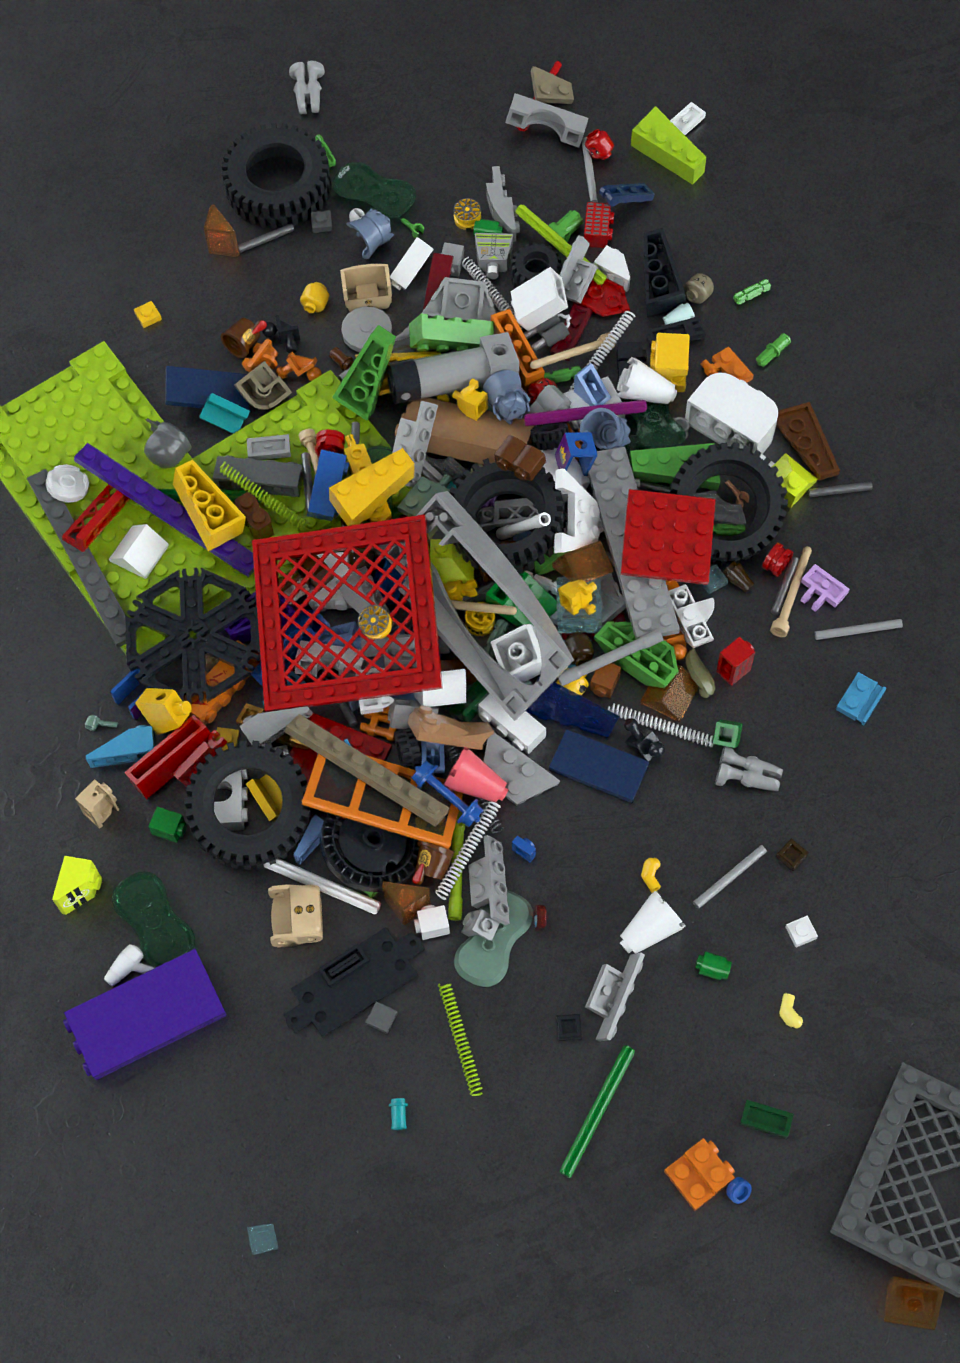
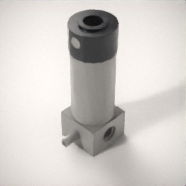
M505 332L480 337V347L390 362L387 366V382L394 403L401 404L417 401L422 398L453 393L455 390L460 392L469 385L471 379L477 380L478 388H481L491 375L502 370H512L519 375V359L509 333Z

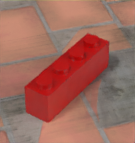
M192 715L178 729L173 731L124 772L132 785L148 799L174 777L173 773L177 770V767L193 753L195 748L203 742L208 743L210 734L208 728L195 715Z

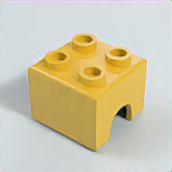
M657 333L656 341L651 343L650 368L672 382L677 392H685L690 336L688 334Z

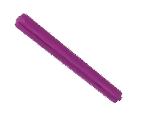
M645 400L530 413L525 414L524 423L525 426L583 420L590 411L597 408L609 409L616 415L640 413L647 410Z

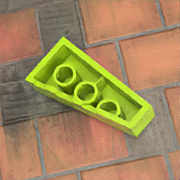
M656 106L632 130L631 146L692 185L705 172L706 156Z

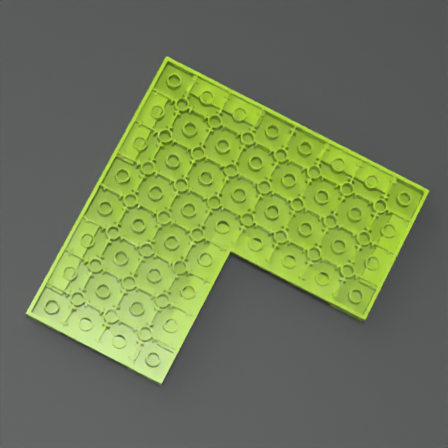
M105 341L70 360V367L2 407L0 406V481L103 624L102 618L34 494L27 477L44 469L49 472L58 465L66 464L76 466L83 474L85 473L89 480L88 492L85 497L77 502H64L75 522L108 485L74 462V456L87 443L156 489H175L173 486L175 468L192 459L213 481L217 456L224 457L229 455L235 458H248L247 438L289 434L291 457L264 459L262 461L295 462L302 465L301 454L308 453V450L300 442L298 434L301 431L313 429L315 434H317L321 430L332 429L343 433L345 436L349 435L350 438L352 422H359V444L364 443L372 464L392 454L393 451L369 420L366 421L332 398L341 382L329 370L296 390L297 395L198 456L192 458L187 453L175 467L160 468L154 465L144 453L145 444L153 434L150 423L145 419L148 418L160 423L164 421L129 377L125 367ZM345 440L344 449L348 447V444H347L346 440ZM310 459L311 474H312V485H313V484H314V478H315V475H316V474H315V471H314V468H313V465H312V462H311V459ZM348 467L347 475H342V480H344V479H346V478H348V477L350 476V468H349V467ZM304 480L302 481L299 497L272 495L269 499L270 501L275 497L272 504L278 499L276 506L282 502L279 509L285 504L283 511L289 507L286 514L291 509L290 516L294 512H296L294 518L299 514L297 521L301 517H303L301 523L306 519L304 526L310 522L309 526L303 531H300V528L297 529V525L293 526L290 520L286 521L283 515L279 516L276 510L272 511L269 505L265 506V503H259V507L264 509L271 518L274 535L271 537L341 527V516L339 514L332 521L307 516ZM404 486L387 499L390 511L402 502L413 487ZM115 488L110 491V497L115 493ZM131 499L89 546L124 614L129 618L131 617L128 615L127 610L133 612L138 610V607L132 603L133 600H137L136 596L177 570H180V578H182V570L186 568L188 576L194 574V568L196 567L201 576V568L246 587L250 594L256 591L254 572L249 577L245 576ZM105 503L99 504V505L97 506V511H99V509H100ZM86 518L84 524L86 525L91 518ZM364 520L361 524L369 523L370 520ZM147 524L169 544L146 579L109 561L111 555L134 525ZM244 525L243 533L233 538V540L253 552L252 540L256 539L252 536L249 527ZM288 560L280 568L285 574L293 569ZM212 584L206 585L203 588L204 614L229 599L231 593ZM177 587L170 588L153 600V605L181 617L180 589ZM144 626L139 627L136 631L137 653L142 654L166 639L167 636ZM189 632V638L197 639V633ZM125 644V645L121 646L120 648L123 650V652H124L125 655H126V644Z

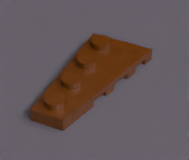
M810 402L778 410L776 426L817 479L823 480L839 475L840 469Z

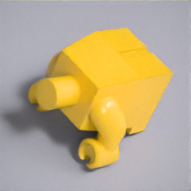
M471 379L467 387L463 388L461 392L455 390L452 397L457 400L458 408L467 417L477 421L488 409V393L476 391L475 389L479 387L478 381Z
M581 579L558 588L561 606L573 615L578 614L581 608L588 615L596 612V606L594 604L589 605L593 600L592 592L597 589L594 582L587 584Z

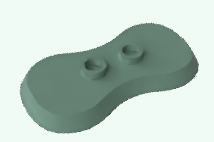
M507 891L510 924L504 925L500 923L491 941L479 935L470 936L456 951L454 966L457 973L474 985L491 987L504 978L508 970L509 955L513 944L528 930L532 923L533 909L530 903L514 892ZM490 903L480 907V910L482 909L490 914Z

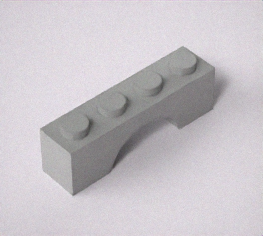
M515 93L505 123L522 129L531 124L547 125L557 132L561 142L580 147L588 118Z

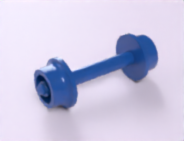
M425 761L421 766H415L416 772L412 779L417 783V788L420 789L427 782L459 809L463 814L456 821L457 823H463L470 827L474 822H480L479 816L484 809L479 806L478 800L475 799L468 806L436 779L433 774L438 769V765H432Z

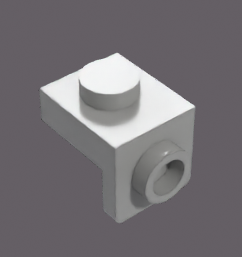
M482 909L472 911L465 916L463 920L464 927L461 933L468 937L479 935L491 941L500 922L491 919V914Z

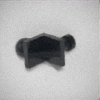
M276 315L277 325L267 322L266 328L262 330L263 335L273 337L278 331L280 344L287 343L286 351L288 353H296L298 345L295 341L300 340L298 325L291 326L281 321L279 315Z
M628 719L624 727L632 735L625 743L637 748L646 761L662 757L665 753V747L658 740L654 732L642 727L638 728L636 719Z

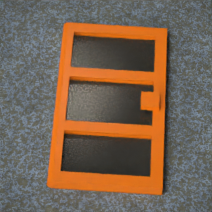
M319 753L301 804L449 849L451 846L459 809L426 782L420 790L449 807L448 814L435 827ZM368 756L417 787V783L412 779L416 772L415 770ZM434 776L442 784H444L446 779ZM450 790L462 800L463 793Z

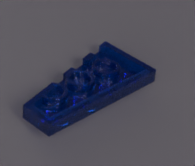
M555 682L526 710L527 713L537 715L540 719H552L559 721L562 725H574L580 727V730L606 737L610 735L619 718L615 713Z

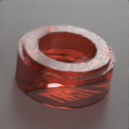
M535 905V928L544 929L546 927V907L544 905Z

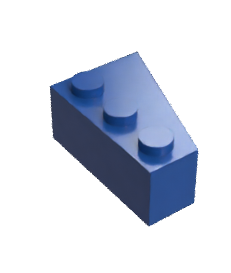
M321 449L307 516L332 521L334 516H338L339 513L329 501V487L340 482L342 475H347L349 462H345L347 455Z

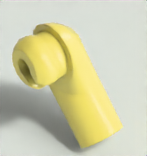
M785 993L783 994L779 1014L786 1025L797 1029L802 1026L803 1019L793 1009L795 996Z

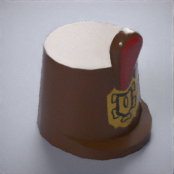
M241 318L225 330L220 338L225 348L231 354L244 358L258 341L260 331L264 330L267 324L264 320H258L254 324L247 318Z
M418 840L420 848L415 868L416 873L412 878L413 883L416 885L422 884L424 875L442 880L445 878L455 851Z

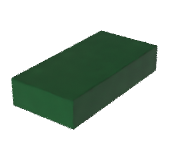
M746 1100L740 1125L787 1139L794 1114Z

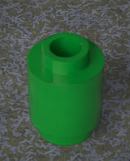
M476 220L473 236L475 237V233L503 234V226H500V221Z
M705 951L703 955H698L695 968L699 969L698 974L717 980H721V978L727 980L732 962L728 961L726 957Z

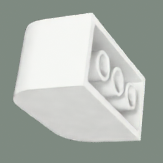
M715 373L708 376L687 400L685 419L692 428L718 444L727 442V446H731L733 443H739V448L743 449L747 445L751 447L750 452L755 453L758 450L763 454L773 440L778 418V408L772 399L767 397L762 391L752 388L745 381L739 380L727 373Z

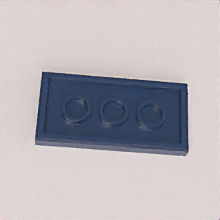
M166 366L165 405L203 408L208 396L213 393L249 410V403L246 402L234 386L247 374Z
M566 729L549 766V771L633 803L649 766V761Z

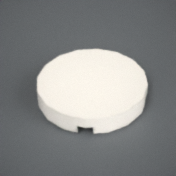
M66 464L58 465L49 471L45 485L50 495L57 500L77 502L87 494L89 480L88 476L85 473L83 474L78 467Z

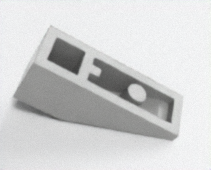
M308 706L259 713L245 718L243 724L239 727L251 745L254 740L259 741L260 746L264 747L265 742L271 744L284 735L286 726L298 714L309 718L313 713Z

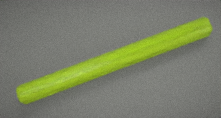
M520 204L515 211L516 214L568 258L572 246L525 205ZM597 268L592 280L598 285H602L607 277Z

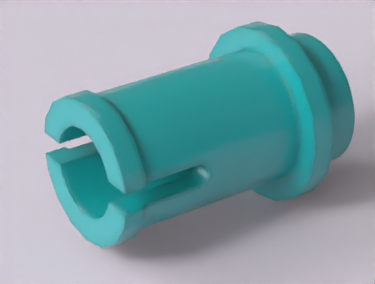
M404 1098L391 1099V1104H389V1108H391L392 1130L407 1128L406 1107H408V1103H405Z

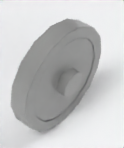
M364 306L354 309L342 321L341 332L344 342L350 349L360 353L369 336L378 325L392 333V324L389 316L383 310L376 307Z

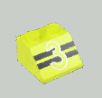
M64 856L52 898L62 914L67 915L95 897L96 890L101 888L102 877L92 860Z

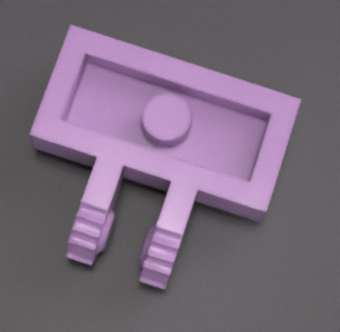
M814 564L801 580V583L809 589L800 601L805 604L816 593L820 597L813 603L812 610L816 612L825 601L836 608L849 593L850 589Z

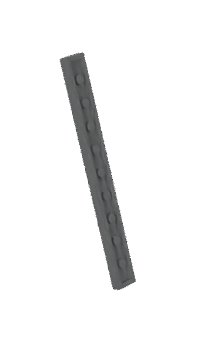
M44 469L27 477L34 494L117 648L125 645V614L89 547L82 552L62 540V535L74 523V520L65 503L52 497L47 491L45 485L48 474L47 470ZM79 532L73 533L70 537L76 540V535Z

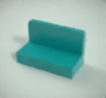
M211 393L199 417L234 434L240 430L243 421L247 419L250 411Z

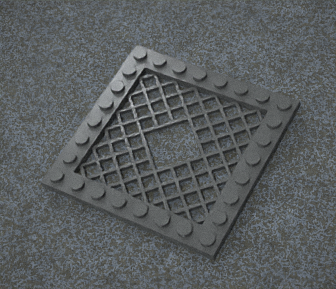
M902 1062L830 1233L960 1298V1267L953 1264L960 1261V1248L957 1243L960 1242V1237L955 1238L950 1228V1225L960 1223V1217L947 1221L928 1179L929 1175L960 1166V1161H956L952 1150L960 1148V1143L949 1146L944 1135L955 1131L960 1141V1125H957L954 1118L955 1116L960 1119V1090ZM915 1097L921 1100L913 1103ZM925 1104L930 1116L919 1119L914 1107ZM931 1105L944 1112L935 1114ZM911 1111L914 1121L905 1123L907 1115ZM948 1115L953 1127L942 1130L937 1118ZM932 1120L937 1132L926 1134L922 1123ZM917 1125L921 1136L911 1139L906 1128ZM902 1131L906 1141L896 1144ZM940 1136L944 1148L933 1150L929 1139ZM924 1141L929 1152L918 1155L913 1144ZM908 1145L913 1157L902 1160L897 1148ZM893 1151L897 1162L887 1165ZM947 1152L952 1164L941 1167L936 1155ZM931 1157L936 1169L925 1172L920 1160ZM916 1162L920 1173L909 1176L905 1164ZM900 1166L904 1178L893 1181L888 1169ZM883 1173H885L889 1183L878 1186ZM923 1178L928 1190L917 1193L912 1181ZM907 1182L912 1194L901 1198L896 1185ZM891 1187L896 1199L884 1202L880 1190ZM876 1194L880 1204L870 1207L873 1197ZM930 1194L935 1206L924 1209L919 1197ZM914 1199L919 1211L908 1214L903 1202ZM898 1204L903 1216L892 1219L887 1207ZM882 1209L887 1221L876 1224L871 1212ZM938 1211L943 1223L931 1226L926 1214ZM922 1216L927 1228L915 1231L910 1219ZM906 1221L911 1233L899 1236L894 1224ZM889 1225L892 1233L882 1227ZM945 1227L950 1240L939 1243L934 1230ZM929 1232L934 1245L923 1248L918 1235ZM913 1237L915 1244L905 1239ZM952 1244L958 1257L946 1260L941 1247ZM936 1249L937 1252H938V1254H939V1256H937V1255H935V1254H933V1253H931V1252H929V1251Z

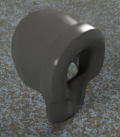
M148 418L145 419L150 423L151 431L153 432L145 444V455L154 465L160 468L175 467L185 454L191 450L190 440L179 428L171 423H160Z

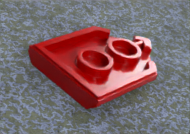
M607 278L602 285H598L592 280L581 304L576 303L591 309L592 312L602 317L630 311L624 287Z

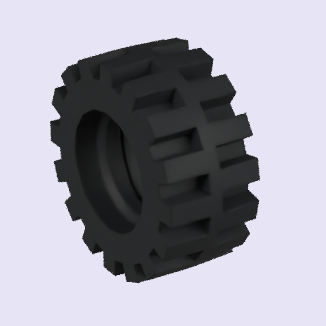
M564 422L537 425V427H533L530 430L532 445L539 450H554V448H558L564 433H569L568 425Z
M411 728L394 732L401 766L414 769L415 766H421L422 759L418 740Z

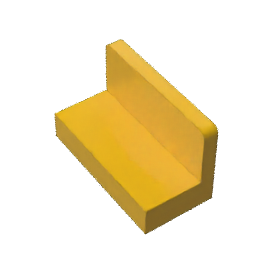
M267 774L260 779H251L246 783L248 789L268 820L275 822L281 812L283 801L278 784Z

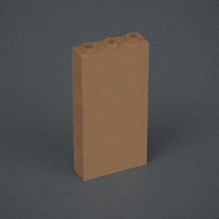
M422 398L417 401L408 402L406 413H403L401 418L416 422L421 401L438 405L427 452L484 465L483 460L487 458L490 463L495 462L494 454L509 435L522 440L527 445H531L530 430L536 426H525L524 419L516 418L513 419L512 424H508L504 419L498 420L497 416L490 411H485L475 421L467 417L458 408L457 404L432 398ZM399 424L396 425L395 436L397 435Z

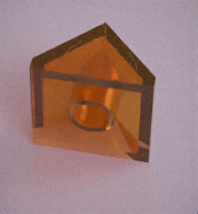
M211 205L204 226L209 253L238 257L240 253L234 229L215 205Z
M601 541L565 553L552 563V567L571 582L581 579L588 582L613 572V567Z
M678 666L677 675L665 688L648 686L640 703L680 722L699 686L682 666Z
M383 881L382 887L385 901L403 925L416 918L417 911L421 910L422 907L431 905L430 888Z
M893 1276L887 1281L884 1321L935 1330L944 1290L929 1282Z

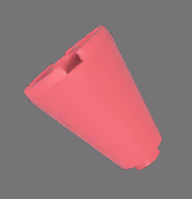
M464 747L443 784L450 790L495 803L498 799L503 801L509 790L506 788L507 783L467 747Z

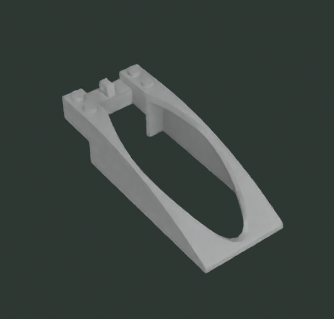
M448 491L435 493L416 515L425 514L428 540L441 529L446 536L440 541L439 545L444 546L460 542L534 625L541 653V677L535 684L527 685L503 669L472 637L453 607L437 568L431 563L438 635L515 721L559 677L574 659L542 605L490 537ZM394 544L388 554L396 559L403 550ZM405 554V556L401 559L400 563L404 565L406 568H408L407 557ZM385 556V558L392 564L393 562ZM398 565L395 567L402 576L405 571ZM407 576L403 585L410 590L409 578ZM401 587L398 589L403 596L407 594Z

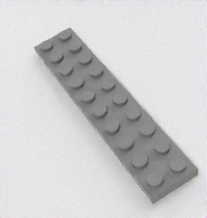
M625 447L597 451V457L588 472V477L594 498L598 502L601 522L635 639L656 629L660 630L662 637L679 634L680 628L666 581L620 575L628 490H638Z

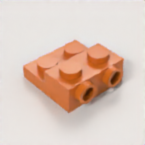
M704 1138L664 1170L694 1211L735 1179L732 1175L735 1171L727 1160L722 1162L717 1156L719 1150L711 1140L706 1142Z

